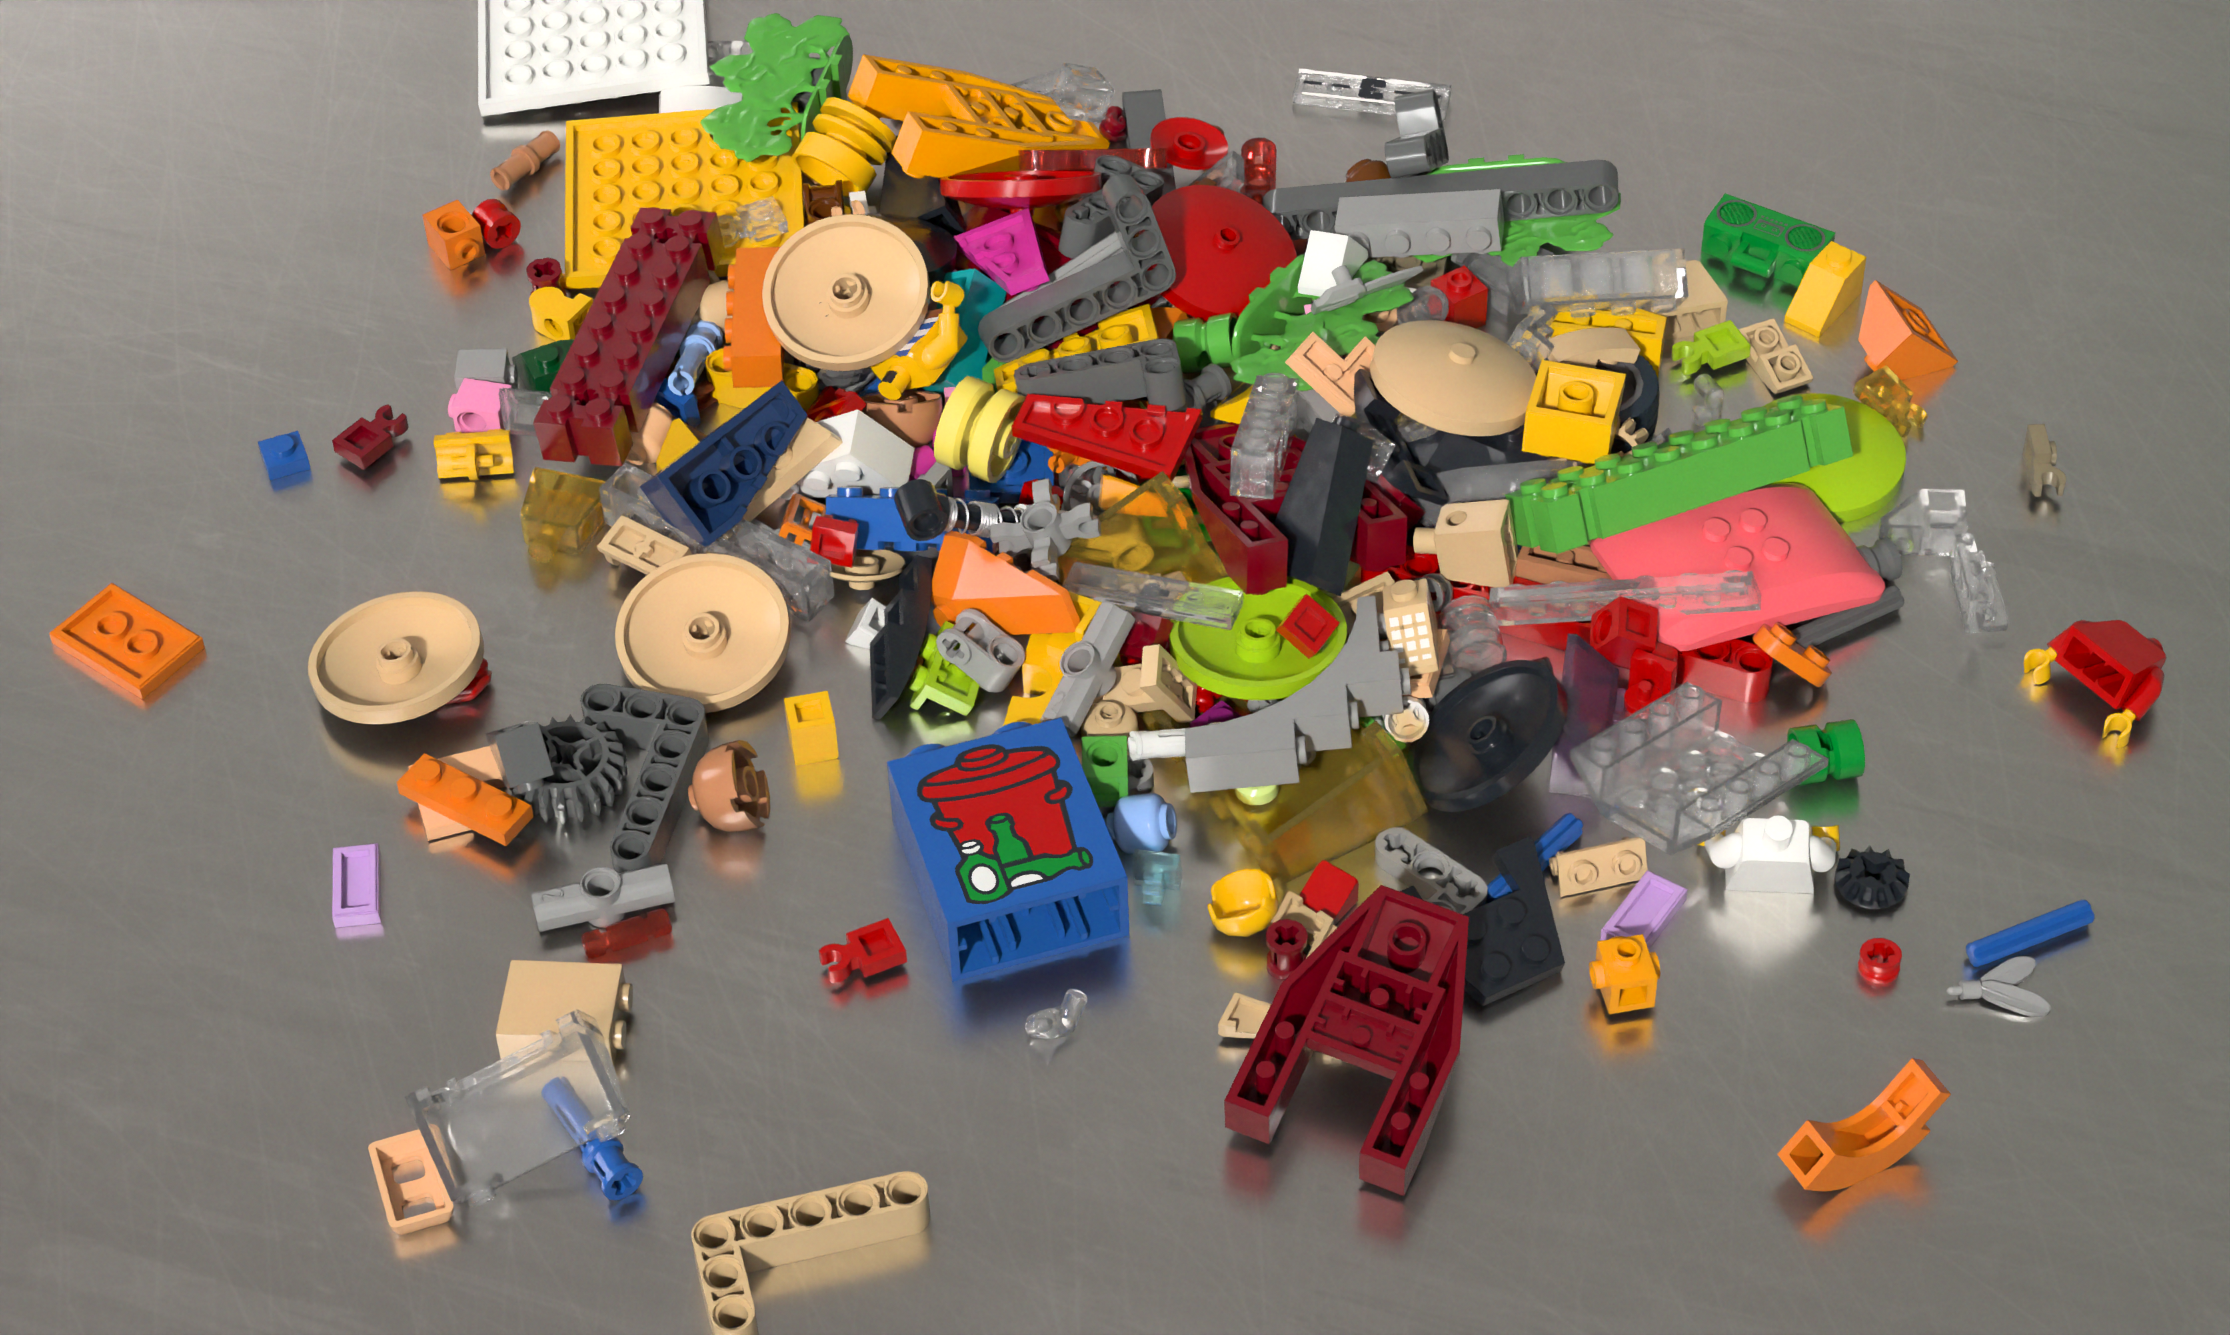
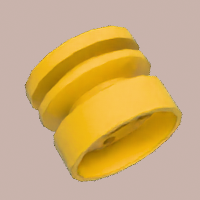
M836 97L827 98L820 109L822 114H817L812 122L817 132H807L804 135L792 159L803 173L820 185H833L836 180H842L844 197L849 198V193L865 191L866 194L877 176L875 169L871 165H882L887 159L886 152H890L893 149L897 140L896 136L886 124L863 108Z

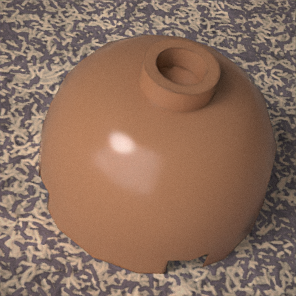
M904 390V395H901L898 400L887 399L880 392L860 397L866 403L861 412L912 447L928 445L933 441V433L938 427L943 412L940 394L929 391Z
M737 740L711 749L698 761L694 770L692 784L688 788L690 804L695 811H699L702 817L716 829L728 832L749 831L765 825L760 821V816L762 818L769 817L770 793L767 777L764 770L755 771L751 759L758 757V755L747 741Z

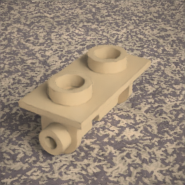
M1623 837L1621 841L1565 853L1564 851H1558L1556 857L1549 858V866L1552 875H1558L1560 897L1640 880L1648 870L1645 837Z

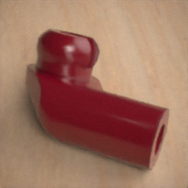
M1111 106L1105 110V119L1101 121L1099 130L1105 139L1113 142H1122L1127 138L1124 113L1122 108Z

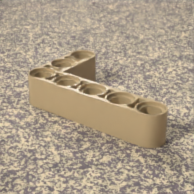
M897 1172L701 1218L695 1223L691 1231V1238L712 1335H759L755 1307L746 1273L903 1238L922 1232L931 1220L928 1184L925 1179L915 1172Z

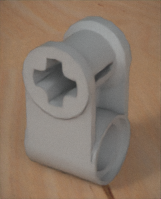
M971 608L964 609L957 616L956 624L950 629H945L937 637V649L947 661L956 665L970 676L981 688L993 693L1002 692L1008 687L1023 664L1025 651L1017 640L1005 634L990 622L983 613ZM972 623H975V627L971 631H969V626ZM960 643V648L955 651L953 648Z

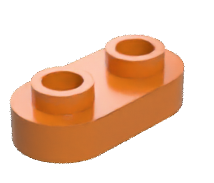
M1778 622L1773 627L1763 624L1752 637L1754 642L1768 655L1817 687H1821L1832 674L1831 670L1827 667L1830 659L1822 651L1813 645H1809L1806 649L1795 642L1797 637Z

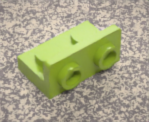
M948 621L943 623L936 635L929 633L920 648L918 656L923 658L924 661L922 665L916 668L908 688L914 691L909 707L918 710L926 698L967 716L974 706L979 685L956 665L947 661L937 649V637L945 629H950L954 626V624ZM958 643L953 649L955 651L958 650L961 644Z

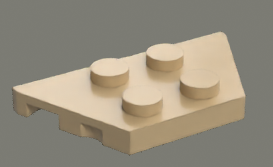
M806 417L784 453L779 456L770 470L762 488L757 491L746 508L748 510L741 521L719 538L725 542L732 538L843 443L842 439Z

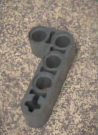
M1430 89L1396 96L1394 103L1400 137L1385 143L1386 163L1391 178L1432 171L1448 163L1447 141L1435 90Z
M1113 155L1099 156L1095 161L1094 171L1102 173V189L1072 205L1065 211L1059 242L1061 254L1073 259L1115 231L1102 196L1103 186L1108 179L1118 174L1130 175L1144 192L1152 207L1162 197L1165 183L1164 178L1121 157ZM1132 195L1125 197L1120 204L1129 201Z
M1153 339L1029 363L1014 371L1017 393L1023 396L1037 394L1082 398L1084 404L1095 405L1105 404V401L1121 402L1147 397L1149 404L1166 406V411L1179 409L1187 402L1176 343L1170 339Z

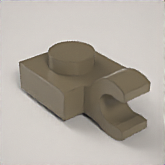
M2045 424L2028 425L2022 456L2029 484H2032V493L2035 497H2040L2043 484H2050L2056 488L2058 496H2063L2066 476L2063 471L2053 467L2057 461L2055 441H2049Z

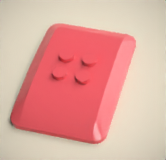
M1793 482L1755 488L1604 539L1595 538L1590 543L1593 554L1626 598L1658 608L1656 639L1663 644L1676 648L1680 652L1755 634L1763 624L1773 627L1778 622L1786 626L1871 604L1880 600L1885 590V583L1882 577L1867 564L1856 549V544L1816 494L1808 487Z

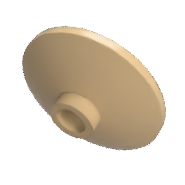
M856 549L852 568L819 561V569L823 573L849 582V587L856 590L872 589L875 586V582L896 576L905 568L904 558L898 553L886 549Z

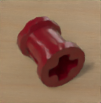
M547 257L536 259L529 263L526 272L528 281L532 283L533 290L531 294L539 288L555 287L560 289L564 296L567 297L566 291L560 283V278L562 277L560 262Z
M1290 919L1278 920L1267 929L1266 943L1270 949L1267 954V971L1278 980H1285L1307 957L1303 949L1307 945L1308 934L1306 928L1301 923Z

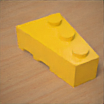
M1549 280L1538 322L1534 366H1540L1541 360H1546L1547 358L1540 349L1543 341L1582 329L1624 328L1640 348L1639 355L1643 356L1652 365L1658 378L1663 356L1667 317L1620 302L1616 305V308L1595 302V294L1583 291L1581 297L1560 291V283Z

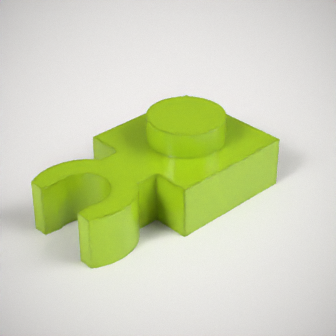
M1731 320L1694 332V342L1680 341L1672 346V360L1682 359V373L1684 375L1697 372L1701 365L1708 363L1715 370L1750 357V344Z

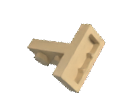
M1160 644L1144 646L1142 664L1114 667L1116 670L1114 685L1106 694L1095 698L1092 703L1114 700L1130 707L1134 713L1163 709L1177 723L1192 722L1195 720L1197 684L1188 679L1179 670L1177 661Z

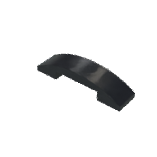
M1359 369L1354 376L1355 411L1357 422L1360 425V434L1374 440L1370 456L1372 462L1382 476L1396 489L1410 496L1444 506L1448 502V498L1434 469L1414 463L1394 421L1401 412L1379 393L1373 383L1370 372Z

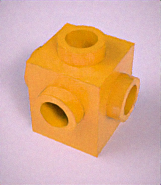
M1643 934L1628 937L1616 936L1609 940L1597 941L1596 959L1589 962V974L1594 990L1601 989L1608 1014L1655 1007L1657 980L1660 979V964L1656 952H1649Z

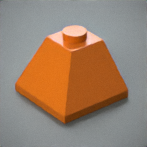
M1877 280L1869 286L1858 341L1867 353L1864 357L1865 362L1878 375H1882L1885 372L1898 381L1951 368L1958 362L1922 308Z

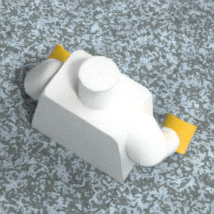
M1779 815L1769 819L1746 818L1740 822L1734 833L1725 836L1726 822H1711L1700 819L1697 845L1705 846L1713 864L1725 869V890L1814 894V871L1819 873L1829 871L1835 864L1836 851H1840L1839 825L1824 827L1813 825L1811 826V835L1809 822L1805 820H1789Z

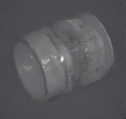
M1471 595L1452 600L1444 606L1439 615V624L1441 629H1447L1450 638L1447 652L1453 670L1457 667L1468 668L1469 671L1482 670L1506 662L1507 650L1491 601L1481 596Z

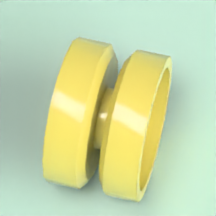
M966 376L951 393L942 412L934 441V457L937 463L955 470H962L968 465L971 476L989 483L999 481L1012 464L1022 439L1012 436L1011 426L1026 396L1007 389H1000L995 394L991 383L973 376Z

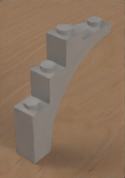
M1375 596L1358 597L1356 620L1347 643L1335 660L1311 683L1286 699L1253 714L1218 724L1185 729V756L1190 793L1300 783L1299 764L1307 763L1306 752L1352 748L1351 729H1359V717L1404 713L1402 695L1411 694L1409 667L1400 668L1398 650L1389 651L1388 641H1380L1388 639L1384 613H1377Z

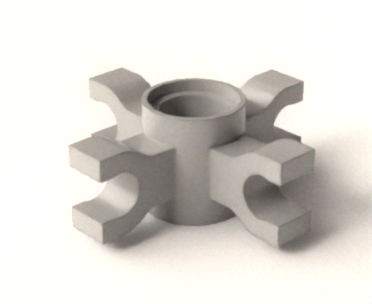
M1049 479L1032 482L1034 504L1023 511L1020 523L1001 522L992 524L990 538L993 543L999 542V554L1004 552L1009 556H1014L1023 549L1033 547L1031 553L1033 567H1040V574L1053 581L1059 579L1057 557L1063 555L1069 549L1072 538L1090 539L1101 536V522L1099 518L1093 519V507L1090 502L1077 505L1068 512L1058 513L1060 498L1058 494L1052 495V483Z

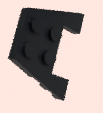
M1531 836L1496 850L1492 858L1513 893L1463 914L1469 917L1464 990L1482 1006L1560 973L1565 965L1535 843ZM1414 885L1400 891L1422 899Z

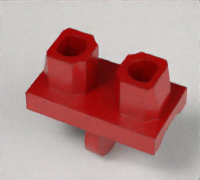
M1656 641V649L1646 652L1636 648L1632 654L1628 689L1624 695V706L1626 711L1638 719L1645 720L1653 716L1659 723L1667 726L1672 718L1678 665V650L1676 648Z

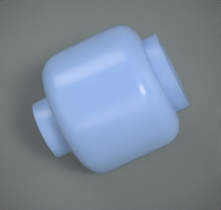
M1155 793L1127 795L1121 797L1116 802L1114 813L1108 814L1107 829L1112 840L1117 841L1118 846L1124 853L1161 852L1168 846L1169 840L1174 839L1176 836V813L1173 805L1166 803L1161 795Z

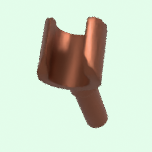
M704 380L694 386L692 391L697 397L699 412L717 402V399L709 394V392L714 390V386L708 380Z

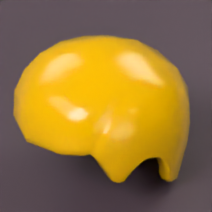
M1245 868L1231 872L1211 886L1212 904L1209 903L1207 905L1211 921L1218 931L1228 936L1248 937L1262 931L1269 926L1278 911V898L1271 876L1261 869Z

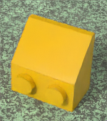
M1541 360L1526 408L1522 451L1536 453L1545 457L1553 456L1576 460L1585 464H1595L1594 460L1596 458L1610 455L1616 433L1626 374Z

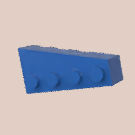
M837 487V494L826 496V515H833V519L847 522L849 519H854L859 524L856 549L884 550L885 547H894V550L926 551L928 548H936L937 551H940L944 536L948 533L943 531L939 536L927 541L911 539L905 531L894 503L895 493L899 489L897 487L880 488L879 495H863V487ZM936 488L937 493L945 494L953 499H962L966 505L971 501L995 504L1000 510V497H990L989 489H965V497L948 496V489ZM953 528L952 531L959 532V529ZM979 537L986 541L987 549L985 550L992 554L999 550V542L993 543L990 537Z

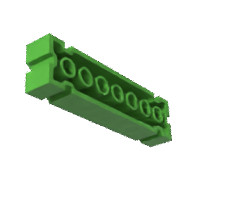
M1801 395L1788 396L1777 400L1778 406L1770 408L1769 412H1767L1766 407L1747 409L1741 412L1742 418L1730 421V419L1713 420L1705 424V430L1696 433L1692 430L1676 432L1668 436V442L1659 445L1656 442L1642 443L1631 448L1632 453L1622 457L1619 454L1598 457L1594 460V466L1585 469L1582 466L1561 469L1557 472L1558 477L1551 479L1550 483L1547 484L1544 478L1524 481L1520 483V490L1505 494L1506 500L1510 502L1517 545L1530 548L1540 546V550L1559 554L1586 545L1589 540L1595 538L1604 539L1810 471V467L1816 465L1825 466L1852 457L1853 451L1844 406L1826 404L1825 399L1803 401Z

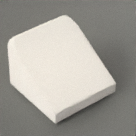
M871 598L858 613L845 642L853 646L870 649V642L885 625L884 609L886 606Z

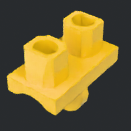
M492 429L487 432L446 433V435H434L433 441L437 458L438 478L468 476L469 480L473 481L479 480L480 475L514 473L510 430Z

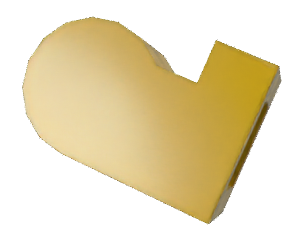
M555 287L539 288L529 297L533 327L539 333L555 341L575 339L593 300L591 297L581 293L574 299L564 296L560 289Z

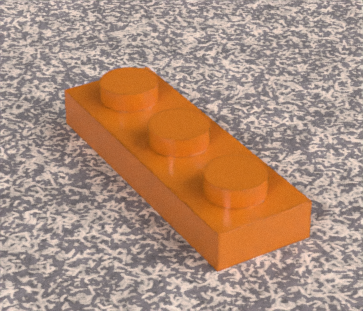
M425 753L397 781L399 794L504 846H507L534 817L532 805Z

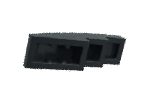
M916 555L899 575V592L884 609L885 625L870 642L872 718L881 719L899 699L915 667L926 633L931 602L932 558Z

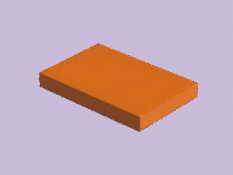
M110 583L49 633L52 644L142 700L205 648L202 637L114 583Z

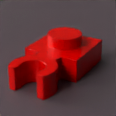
M889 918L846 933V945L834 943L819 949V958L822 966L831 962H838V964L828 967L831 983L847 979L851 972L858 968L865 978L907 962L906 949Z

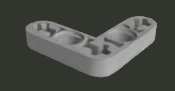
M1391 827L1381 831L1376 837L1375 860L1377 865L1409 887L1414 885L1418 893L1428 899L1427 902L1460 914L1487 904L1488 887L1481 877L1412 832L1400 827ZM1426 867H1435L1441 870L1443 875L1436 879H1427L1422 877L1419 871Z

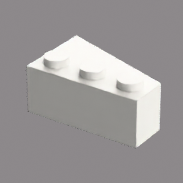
M854 410L818 421L816 423L840 437L843 443L779 498L789 500L793 493L807 498H822L831 494H837V487H863V495L879 494V489L883 487L900 488L909 481L915 448L860 410Z

